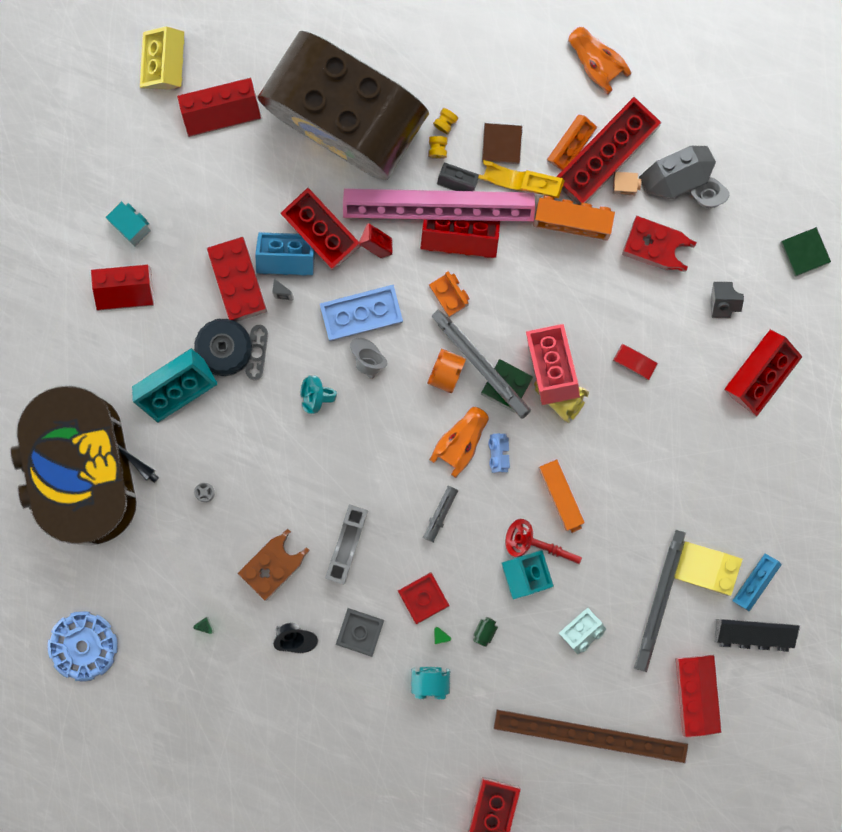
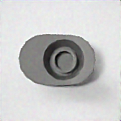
M711 177L707 184L691 190V194L698 204L704 208H716L729 198L728 189L718 180Z
M355 338L351 341L350 348L356 357V368L361 373L366 374L369 378H374L380 369L387 366L386 358L371 341L364 338Z

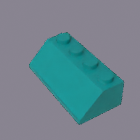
M190 348L133 385V403L158 423L215 387L217 381L205 360Z

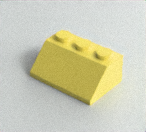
M166 26L143 32L140 88L170 90L181 87L184 31Z

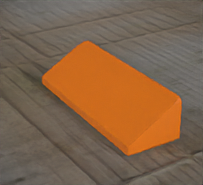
M578 115L549 155L547 161L562 171L580 153L597 129V126L586 116Z

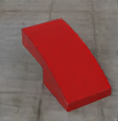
M621 344L613 359L614 362L635 372L646 380L651 378L658 364L624 344Z

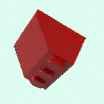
M148 264L91 270L92 290L97 311L154 306L151 267Z

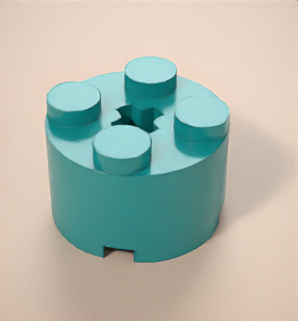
M420 667V671H415V668H412L411 693L415 694L416 699H426V696H434V699H446V695L450 694V669L446 668V672H444L442 667Z

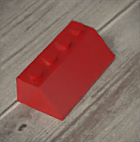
M251 77L177 96L188 137L262 119Z
M309 188L305 189L280 212L331 269L348 259L361 247L359 241Z
M424 219L420 249L496 258L500 221Z
M770 329L724 390L732 399L757 417L803 356L785 336Z
M714 655L675 658L682 735L684 737L722 733Z

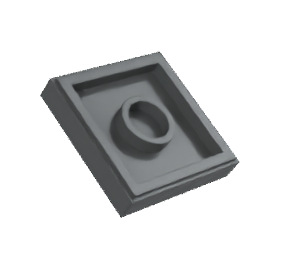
M348 608L336 645L372 657L384 620Z

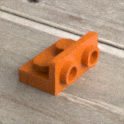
M449 271L430 283L429 287L448 317H451L467 307L469 304L467 300L470 298L465 290H460L457 285L459 280L454 273L451 275Z

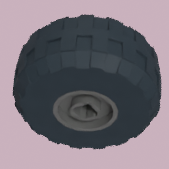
M219 318L211 322L209 321L199 330L194 342V351L205 360L212 374L229 376L236 374L246 366L251 357L252 342L248 332L241 324L229 319Z

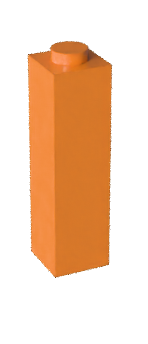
M556 459L540 466L539 471L565 530H570L573 533L582 529L581 524L585 522L558 460Z

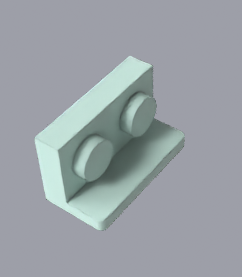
M586 608L559 634L579 654L585 652L595 639L601 638L606 628L593 612Z

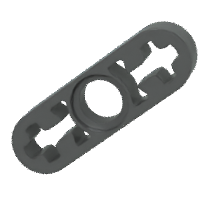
M255 325L250 332L252 343L253 341L257 342V336L254 335V332H258V329H261L265 333L264 336L260 337V343L264 342L263 346L257 343L252 344V350L255 347H259L262 349V355L259 358H254L251 354L246 364L245 372L251 380H259L264 372L268 331L263 325ZM250 360L261 361V364L257 363L256 368L260 372L255 377L249 372L254 367V363H250Z

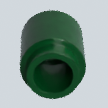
M486 617L485 620L481 618L473 634V641L487 647L498 629V626L495 625L496 621L489 617Z

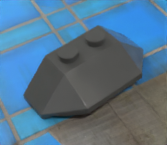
M689 146L656 161L639 176V179H641L647 194L674 199L707 184L716 161L708 146Z

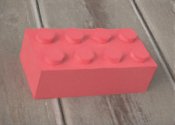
M564 324L526 331L529 352L542 405L580 398L578 380Z

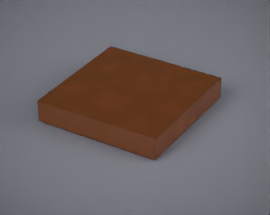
M485 123L482 162L485 160L495 163L520 164L522 126Z

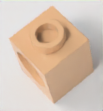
M614 173L613 194L636 195L637 190L641 189V179H638V173Z

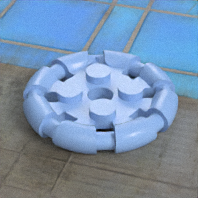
M87 611L74 612L70 614L71 616L60 619L53 627L51 639H48V655L55 664L53 665L54 668L64 677L74 678L75 681L94 680V677L102 676L106 673L114 662L113 657L117 653L116 634H113L112 626L100 615L97 614L95 616ZM87 621L93 623L92 629L85 627ZM74 623L76 628L70 630L69 625ZM104 632L106 639L101 641L98 634ZM59 636L65 637L63 644L58 642ZM80 641L87 643V650L84 652H80L77 649V644ZM102 649L107 650L106 657L100 656ZM62 652L66 658L63 661L59 657V654ZM94 662L96 668L90 670L88 665ZM73 664L79 665L78 671L72 670Z

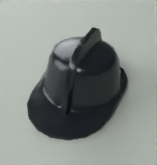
M295 623L276 626V638L273 645L278 651L306 653L313 650L318 644V638L313 632L302 630Z

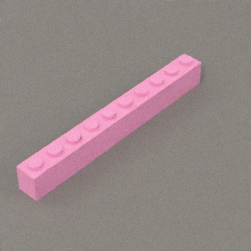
M344 189L343 218L534 221L535 196L534 193Z

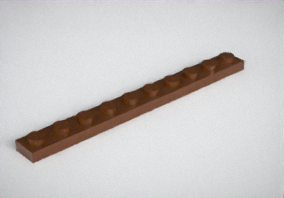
M498 709L496 710L493 728L680 763L686 762L688 750L687 743Z

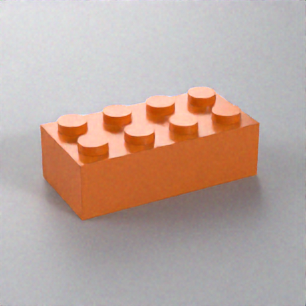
M551 196L539 197L533 227L608 241L615 212L611 211V208L600 207L598 209L593 208L588 203L577 205L573 204L571 200L563 199L561 202L555 201V198Z

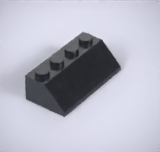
M716 619L715 642L720 643L719 647H731V644H739V648L750 649L751 645H756L759 650H770V647H778L777 651L789 652V648H795L800 625Z

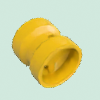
M443 108L440 112V117L435 119L433 125L441 132L449 134L452 124H455L459 118L452 111Z
M444 136L429 137L431 148L428 157L435 159L447 158L445 146L447 145L448 138Z

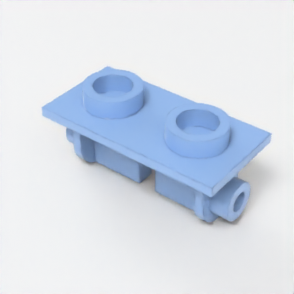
M492 434L488 443L491 449L489 461L492 473L508 472V468H510L509 455H503V451H509V437L506 434Z

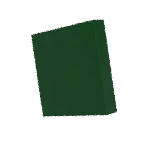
M817 227L781 241L795 277L831 262Z

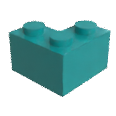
M121 201L106 216V219L135 247L151 231L148 227L149 222L142 214L138 213L136 215V210L129 203L125 205Z

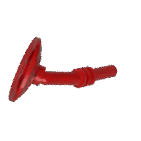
M525 519L515 520L507 531L505 539L506 549L514 557L523 556L532 545L548 551V554L552 553L553 556H560L577 564H580L582 557L563 550L561 546L558 548V545L554 546V543L548 544L533 538L532 526ZM518 529L514 540H512L515 530ZM513 547L520 550V552H516Z

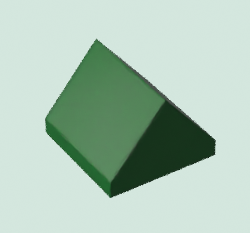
M435 627V644L451 640L448 634L439 627Z

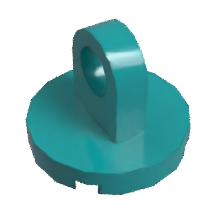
M309 375L305 377L301 385L300 396L304 400V402H301V405L308 414L318 413L322 403L335 402L337 392L332 388L323 387L318 376Z

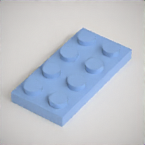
M394 285L320 303L329 341L403 322Z

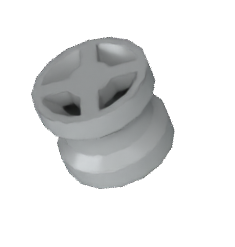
M200 483L196 486L194 494L199 501L209 502L214 498L215 490L208 483Z

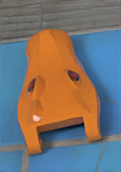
M578 27L569 35L568 42L577 51V56L584 65V70L588 77L607 94L613 90L609 82L621 71L626 77L632 74L625 60L615 50L591 35L586 28Z
M478 407L470 408L466 415L440 438L429 460L434 463L440 457L455 468L451 475L457 478L475 454L481 433L489 420L488 414Z

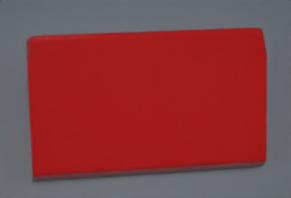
M368 223L360 238L359 245L379 258L392 255V238Z

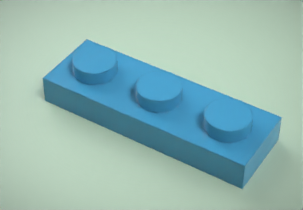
M764 554L733 599V602L750 612L782 564L771 556Z

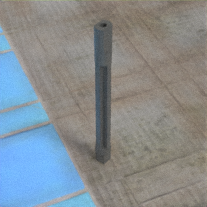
M437 310L432 317L442 331L521 419L525 418L531 412L527 404L450 318L446 317L442 311Z
M676 530L673 541L670 543L634 669L644 672L648 670L684 547L685 532Z

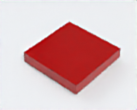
M431 572L398 590L415 624L450 606Z

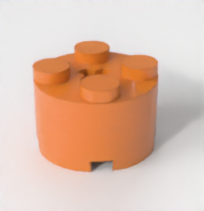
M441 349L427 384L452 393L466 358Z

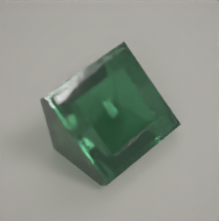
M205 617L193 627L194 630L209 634L214 633L209 617Z

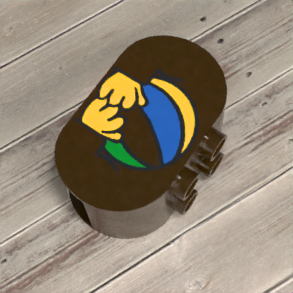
M306 31L298 32L257 97L259 102L269 112L288 126L360 170L382 180L389 179L429 115V111L424 104L398 83L329 41Z
M55 387L37 395L25 407L19 419L17 427L19 445L13 446L10 449L15 470L21 469L25 475L26 484L18 486V495L22 508H29L39 527L49 536L62 542L79 545H98L116 538L132 522L137 506L129 460L120 452L118 447L120 445L127 451L122 424L117 411L104 399L91 391L79 387Z

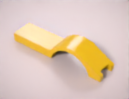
M483 161V165L487 167L484 175L479 174L478 178L480 180L511 190H524L558 199L560 197L564 184L563 178L528 170L524 172L515 171L490 161Z

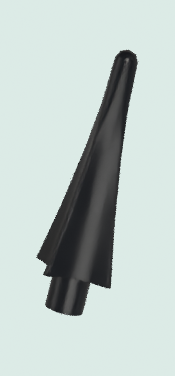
M118 445L120 452L133 464L145 480L150 479L155 483L159 479L154 473L155 469L146 465Z

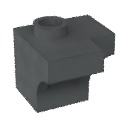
M713 282L711 293L712 318H731L732 312H742L744 294L734 290L733 282Z

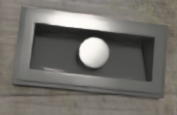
M444 162L437 184L454 191H474L479 174Z
M274 279L272 293L275 299L294 300L292 292Z

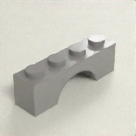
M349 504L325 579L345 584L368 510Z

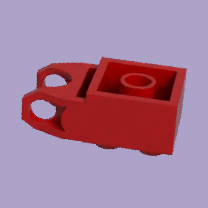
M636 216L622 255L665 270L686 272L688 266L676 258L675 249L681 246L694 248L697 242L689 239L681 231ZM648 238L651 243L645 245V241L642 239Z

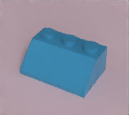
M258 232L255 254L256 273L313 275L315 250L300 234Z

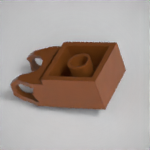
M289 529L285 530L281 535L272 538L237 573L265 601L300 567L304 556L310 551L306 547L296 555L286 553L284 542L291 533ZM262 569H264V570L269 569V570H270V572H269V574H270L269 578H267V577H263V578H262V576H261V574H262V573H261V570H262Z

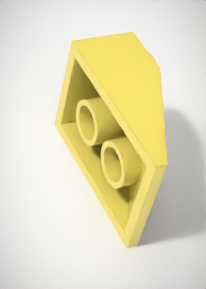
M684 541L675 579L731 596L743 559Z

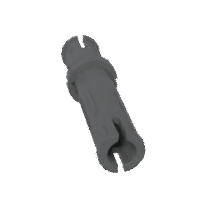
M447 486L433 518L429 519L430 524L423 536L424 539L434 543L440 528L444 526L443 521L458 493L457 489Z

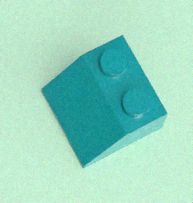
M543 550L502 562L513 600L554 587Z

